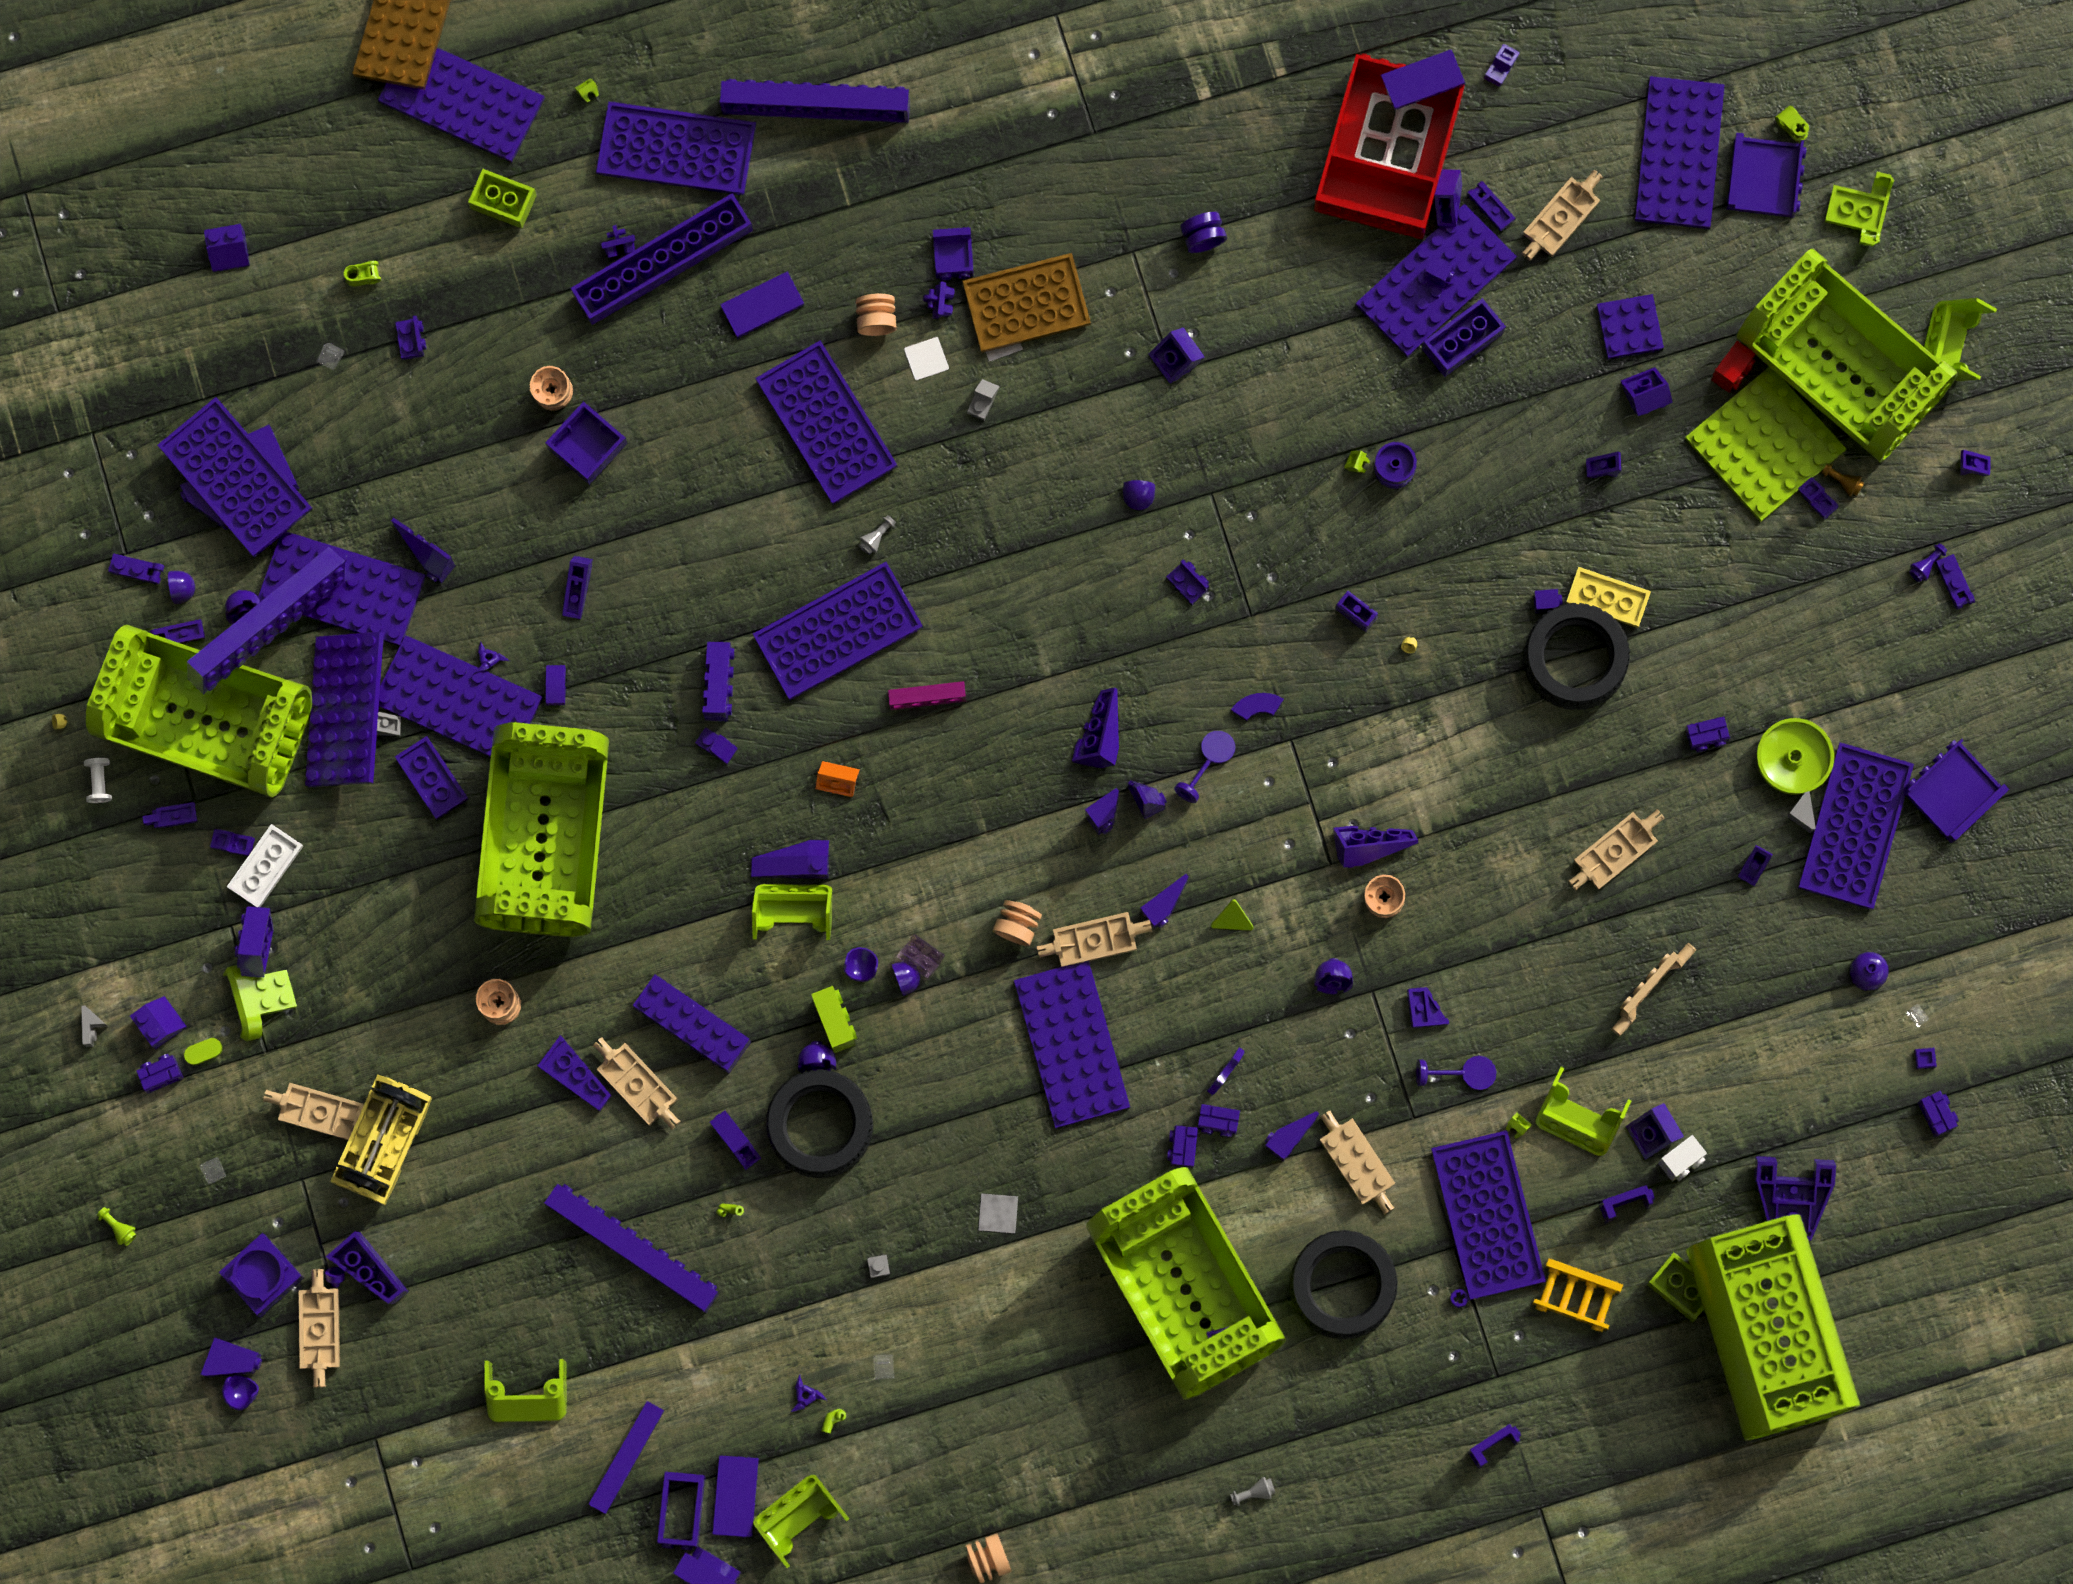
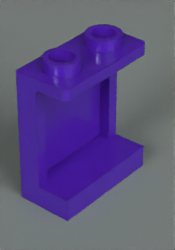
M970 227L933 230L936 279L950 280L951 277L968 279L970 276H974Z
M1647 1185L1602 1200L1599 1207L1605 1223L1615 1219L1614 1208L1642 1199L1645 1208L1649 1209L1653 1205V1200H1655L1652 1189H1648Z
M1509 1424L1471 1448L1468 1454L1479 1469L1487 1463L1482 1452L1506 1437H1509L1513 1444L1517 1445L1521 1441L1519 1439L1521 1434L1516 1426L1512 1427Z

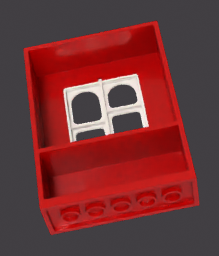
M1356 54L1316 195L1314 212L1423 240L1465 85L1397 109L1389 134L1374 131L1368 128L1374 106L1381 101L1391 103L1381 75L1406 65L1402 63H1389L1388 60L1383 58L1374 59L1367 54ZM1418 109L1423 112L1426 118L1423 132L1417 133L1401 128V121L1406 111ZM1399 136L1419 142L1412 169L1398 167L1390 163L1396 139ZM1366 137L1382 140L1387 143L1382 161H1375L1360 155Z

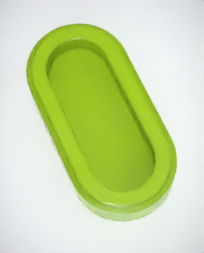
M209 1038L189 1046L185 1050L184 1058L191 1065H199L218 1057L222 1053L223 1047L219 1040Z

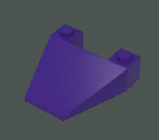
M1755 1156L1754 1176L1767 1221L1798 1214L1801 1216L1807 1238L1811 1241L1835 1185L1836 1164L1834 1160L1814 1159L1813 1178L1776 1176L1777 1160L1775 1157Z

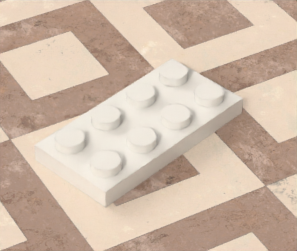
M271 824L227 885V888L255 907H261L301 851L303 845Z

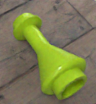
M102 1208L97 1213L98 1220L104 1219L112 1227L118 1245H129L137 1236L134 1233L135 1227L117 1222L109 1214V1208Z

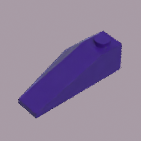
M393 518L391 521L428 573L426 576L433 582L439 581L443 583L455 567L451 556L433 543L429 545L421 535H413L414 532L410 528Z
M1115 687L1101 690L1092 709L1093 716L1090 722L1084 726L1086 731L1082 739H1078L1072 762L1097 768L1115 765L1119 749L1117 688Z
M1134 781L1127 782V786L1144 819L1165 810V803L1167 801L1162 792L1159 793L1156 788Z
M1358 826L1333 828L1337 857L1343 868L1362 866L1418 843L1413 830L1389 828L1387 831L1376 830V827H1370V830H1359Z
M808 840L753 857L751 877L828 879L829 840Z

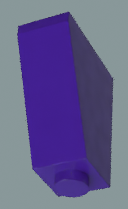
M1442 169L1435 191L1438 226H1457L1462 192L1461 170Z
M726 1111L716 1115L710 1121L715 1131L745 1170L761 1159L752 1144Z
M214 1338L201 1375L209 1378L255 1373V1370H259L262 1363L261 1354Z

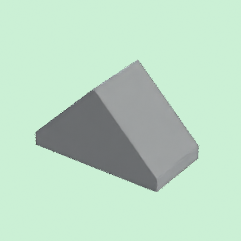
M1805 792L1789 813L1788 818L1809 833H1813L1816 827L1810 792Z

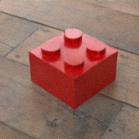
M1736 341L1715 369L1711 381L1728 393L1733 389L1737 390L1742 383L1744 374L1748 375L1753 368L1755 353L1739 341Z

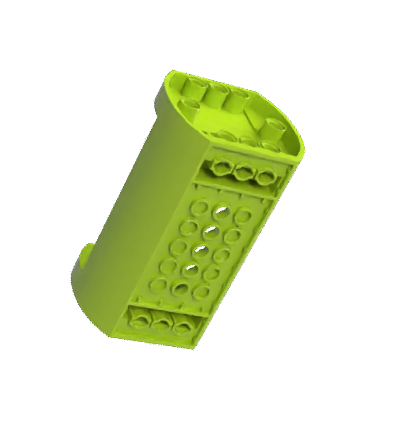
M1812 248L1794 264L1755 306L1739 329L1736 338L1881 463L1890 456L1937 405L1957 378L1958 372L1944 360L1939 361L1827 265L1828 261ZM1814 339L1817 341L1818 346L1811 348L1808 346L1807 341ZM1823 352H1829V353H1831L1832 359H1830V360H1825V359H1823V358H1822V353H1823ZM1836 365H1845L1846 371L1838 372ZM1857 376L1861 382L1858 385H1854L1851 383L1850 378ZM1870 388L1874 390L1875 395L1867 397L1865 390Z
M130 625L122 626L113 637L87 703L86 728L88 733L97 738L269 797L276 796L284 787L310 719L312 709V692L310 688L303 684L285 680L242 665L240 668H235L228 678L219 681L212 691L202 694L187 680V661L200 650ZM170 704L177 706V710L174 713L167 712V707ZM193 710L195 713L194 717L186 719V711ZM211 716L212 723L210 725H203L202 720L204 717ZM228 722L230 723L229 730L221 731V724ZM246 728L248 730L247 736L239 737L238 731Z
M516 722L501 724L494 728L474 917L475 923L492 930L562 937L584 936L591 932L609 749L608 737L587 729ZM542 797H549L551 803L548 806L541 805L540 799ZM546 815L549 818V822L541 825L538 822V817ZM544 834L547 837V841L540 844L536 841V836ZM536 853H543L545 860L543 862H536L534 855ZM539 871L543 874V879L535 881L532 878V874Z
M1187 1167L1178 1168L1162 1175L1103 1208L1087 1222L1086 1229L1184 1400L1201 1395L1268 1357L1285 1343L1286 1338ZM1164 1251L1172 1253L1170 1261L1162 1260L1161 1254ZM1172 1269H1181L1182 1275L1179 1278L1172 1277ZM1183 1285H1189L1192 1288L1189 1295L1181 1293L1180 1289ZM1199 1302L1201 1304L1200 1311L1193 1312L1190 1309L1191 1303ZM1202 1319L1210 1320L1211 1326L1208 1329L1200 1327ZM1228 1327L1211 1338H1207L1206 1332Z
M1800 1215L1784 1216L1703 1240L1686 1249L1745 1441L1831 1418L1861 1406ZM1763 1279H1768L1771 1282L1772 1286L1769 1290H1764L1761 1287ZM1773 1298L1777 1301L1776 1309H1770L1767 1306L1768 1299ZM1779 1317L1783 1320L1782 1328L1774 1327V1318ZM1780 1337H1787L1790 1344L1788 1347L1784 1348L1779 1345ZM1787 1356L1795 1358L1796 1363L1793 1367L1785 1364Z

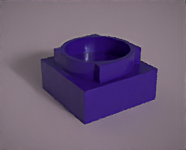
M584 401L545 442L548 450L589 485L628 444L626 438Z
M264 1233L259 1235L219 1271L220 1275L260 1318L304 1279L300 1272Z
M697 1546L692 1556L685 1552L673 1574L689 1584H737L735 1582L741 1572Z

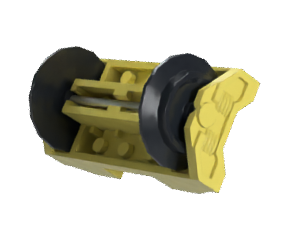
M377 1074L330 1182L386 1205L399 1178L401 1166L415 1135L418 1134L432 1097L416 1089L409 1088V1086L403 1083H397L390 1078ZM418 1100H421V1107L417 1105ZM380 1188L387 1189L381 1195L371 1192H378Z

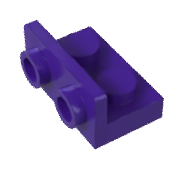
M413 316L411 320L396 322L401 359L405 360L424 356L423 350H427L425 338H421V332H424L422 321H419L417 316Z
M1183 559L1180 561V565L1166 576V579L1193 605L1209 591V586L1207 585L1209 582L1203 575L1199 576L1195 572L1196 568L1191 562H1186Z

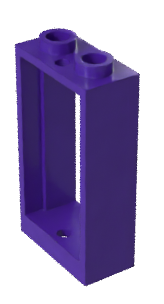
M665 1472L657 1541L658 1544H662V1548L673 1549L674 1545L681 1546L682 1550L693 1551V1547L698 1546L705 1486L704 1475ZM670 1481L698 1484L692 1541L664 1538Z

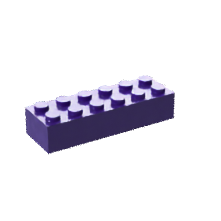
M656 974L633 1004L636 1011L728 1074L751 1044L748 1037Z

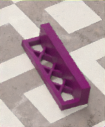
M964 681L888 690L890 710L966 702Z

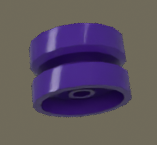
M1218 212L1196 215L1180 225L1183 237L1188 238L1185 242L1188 252L1200 253L1218 247L1227 240L1224 228L1220 227L1222 221Z
M1402 442L1385 444L1379 449L1375 458L1374 473L1377 480L1388 488L1398 489L1405 487L1412 481L1415 475L1417 459L1414 451Z

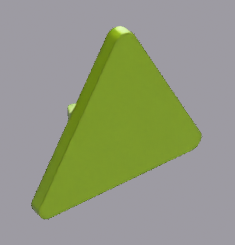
M1235 899L1231 900L1211 923V927L1217 929L1253 930L1254 927Z

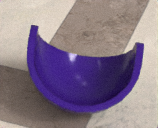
M1141 480L1123 483V499L1127 506L1134 510H1143L1153 503L1155 498L1154 483Z
M184 571L168 572V585L173 603L182 604L189 601L195 593L193 578Z
M862 947L850 950L844 962V973L850 979L859 982L873 979L878 967L877 956L871 950Z
M907 961L892 964L902 995L905 996L915 991L920 983L918 968Z
M233 1375L226 1379L222 1394L228 1406L235 1410H243L255 1400L259 1387L253 1380L247 1377Z

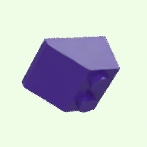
M241 224L204 230L206 248L213 272L250 266L245 231Z
M1184 328L1171 331L1149 353V356L1170 384L1194 369L1205 358Z
M1655 367L1620 381L1631 408L1637 416L1646 415L1650 411L1673 403L1669 385Z
M1117 788L1085 809V817L1098 835L1101 833L1105 835L1113 829L1112 826L1115 823L1119 800V790Z
M165 996L145 1004L130 1015L131 1019L155 1050L187 1027Z
M1664 1103L1650 1109L1625 1126L1645 1160L1684 1137Z

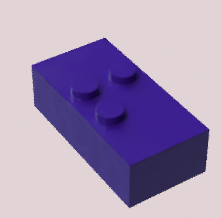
M1482 298L1423 342L1421 349L1442 375L1446 377L1503 335L1506 326Z

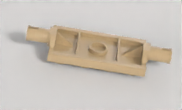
M1593 170L1589 177L1582 182H1577L1571 177L1526 228L1523 235L1532 241L1522 252L1524 257L1527 256V260L1531 261L1540 249L1553 257L1600 203V199L1593 194V188L1603 178L1600 173L1597 175V171Z
M1656 809L1645 820H1641L1632 812L1574 859L1581 872L1568 881L1570 886L1573 885L1572 888L1576 891L1589 880L1600 890L1658 842L1651 831L1654 826L1665 819L1662 814L1659 815L1660 811Z
M1125 912L1053 929L1054 943L1037 946L1039 958L1053 954L1059 955L1061 967L1136 951L1134 937L1139 934L1152 932L1150 920L1133 924L1130 921L1129 913Z
M1687 943L1678 954L1673 952L1669 955L1667 953L1658 964L1660 968L1658 970L1654 968L1645 979L1647 982L1645 984L1641 982L1634 990L1633 995L1635 996L1633 998L1629 996L1620 1007L1622 1009L1620 1013L1621 1018L1612 1028L1616 1035L1621 1036L1635 1021L1636 1007L1667 972L1673 969H1681L1694 954L1696 949L1691 944Z
M602 1037L598 1041L603 1047L595 1042L593 1047L604 1057V1062L597 1068V1071L649 1126L661 1117L671 1130L674 1129L675 1125L671 1120L676 1125L681 1122L669 1110L678 1100L675 1095L626 1043L615 1050Z
M289 1083L286 1093L279 1094L266 1090L265 1094L267 1096L263 1098V1102L279 1105V1108H281L279 1121L349 1140L364 1106L363 1103Z
M1331 1111L1326 1112V1115L1323 1114L1320 1118L1329 1129V1134L1321 1138L1320 1142L1361 1204L1364 1205L1368 1201L1373 1200L1377 1202L1384 1215L1392 1211L1394 1206L1385 1193L1387 1189L1395 1185V1182L1353 1118L1343 1125H1339Z
M313 1269L311 1270L312 1287L309 1290H299L300 1369L313 1370V1387L319 1388V1386L326 1387L325 1370L327 1368H340L339 1289H326L323 1280L324 1269H318V1277L317 1270Z

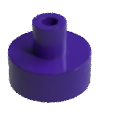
M340 1267L327 1269L325 1271L326 1281L332 1283V1287H339L340 1282L345 1280V1271Z

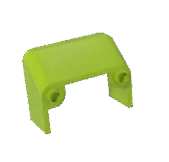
M1979 298L1940 301L1935 305L1924 348L1939 361L1944 360L1958 372L1955 381L1980 380L1981 376L1970 371L1966 364L1960 362L1967 329L1975 328L1980 323L1982 314L1996 313L1997 309Z
M758 885L755 888L752 908L753 939H757L758 930L768 931L774 926V922L812 923V927L817 931H826V940H830L832 888L828 885Z
M1560 1067L1537 1115V1126L1597 1156L1605 1155L1632 1100H1627L1622 1112L1609 1108L1601 1116L1567 1099L1569 1089L1564 1084L1558 1082L1564 1068Z
M559 1359V1379H550L545 1383L544 1395L505 1396L504 1385L500 1381L492 1380V1363L485 1361V1397L489 1418L494 1422L562 1420L567 1412L566 1361Z
M809 1475L761 1512L754 1519L753 1524L785 1567L788 1568L790 1565L784 1556L788 1555L793 1548V1542L791 1541L793 1537L821 1515L824 1519H833L840 1513L846 1521L849 1518L817 1476Z

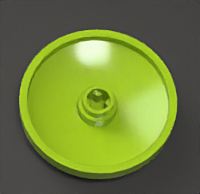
M1800 718L1785 719L1772 725L1763 734L1757 747V766L1764 780L1774 789L1785 794L1801 795L1805 792L1814 791L1826 781L1833 768L1834 749L1828 735L1815 723Z

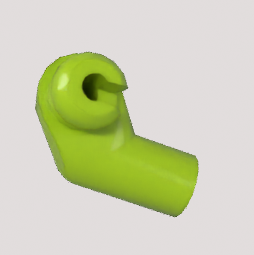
M722 1203L716 1211L721 1217H725L727 1213L740 1216L744 1213V1208L735 1204Z
M836 1409L827 1413L821 1431L831 1434L833 1424L846 1418L845 1411Z

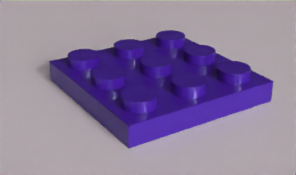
M1653 294L1597 304L1607 359L1664 349Z

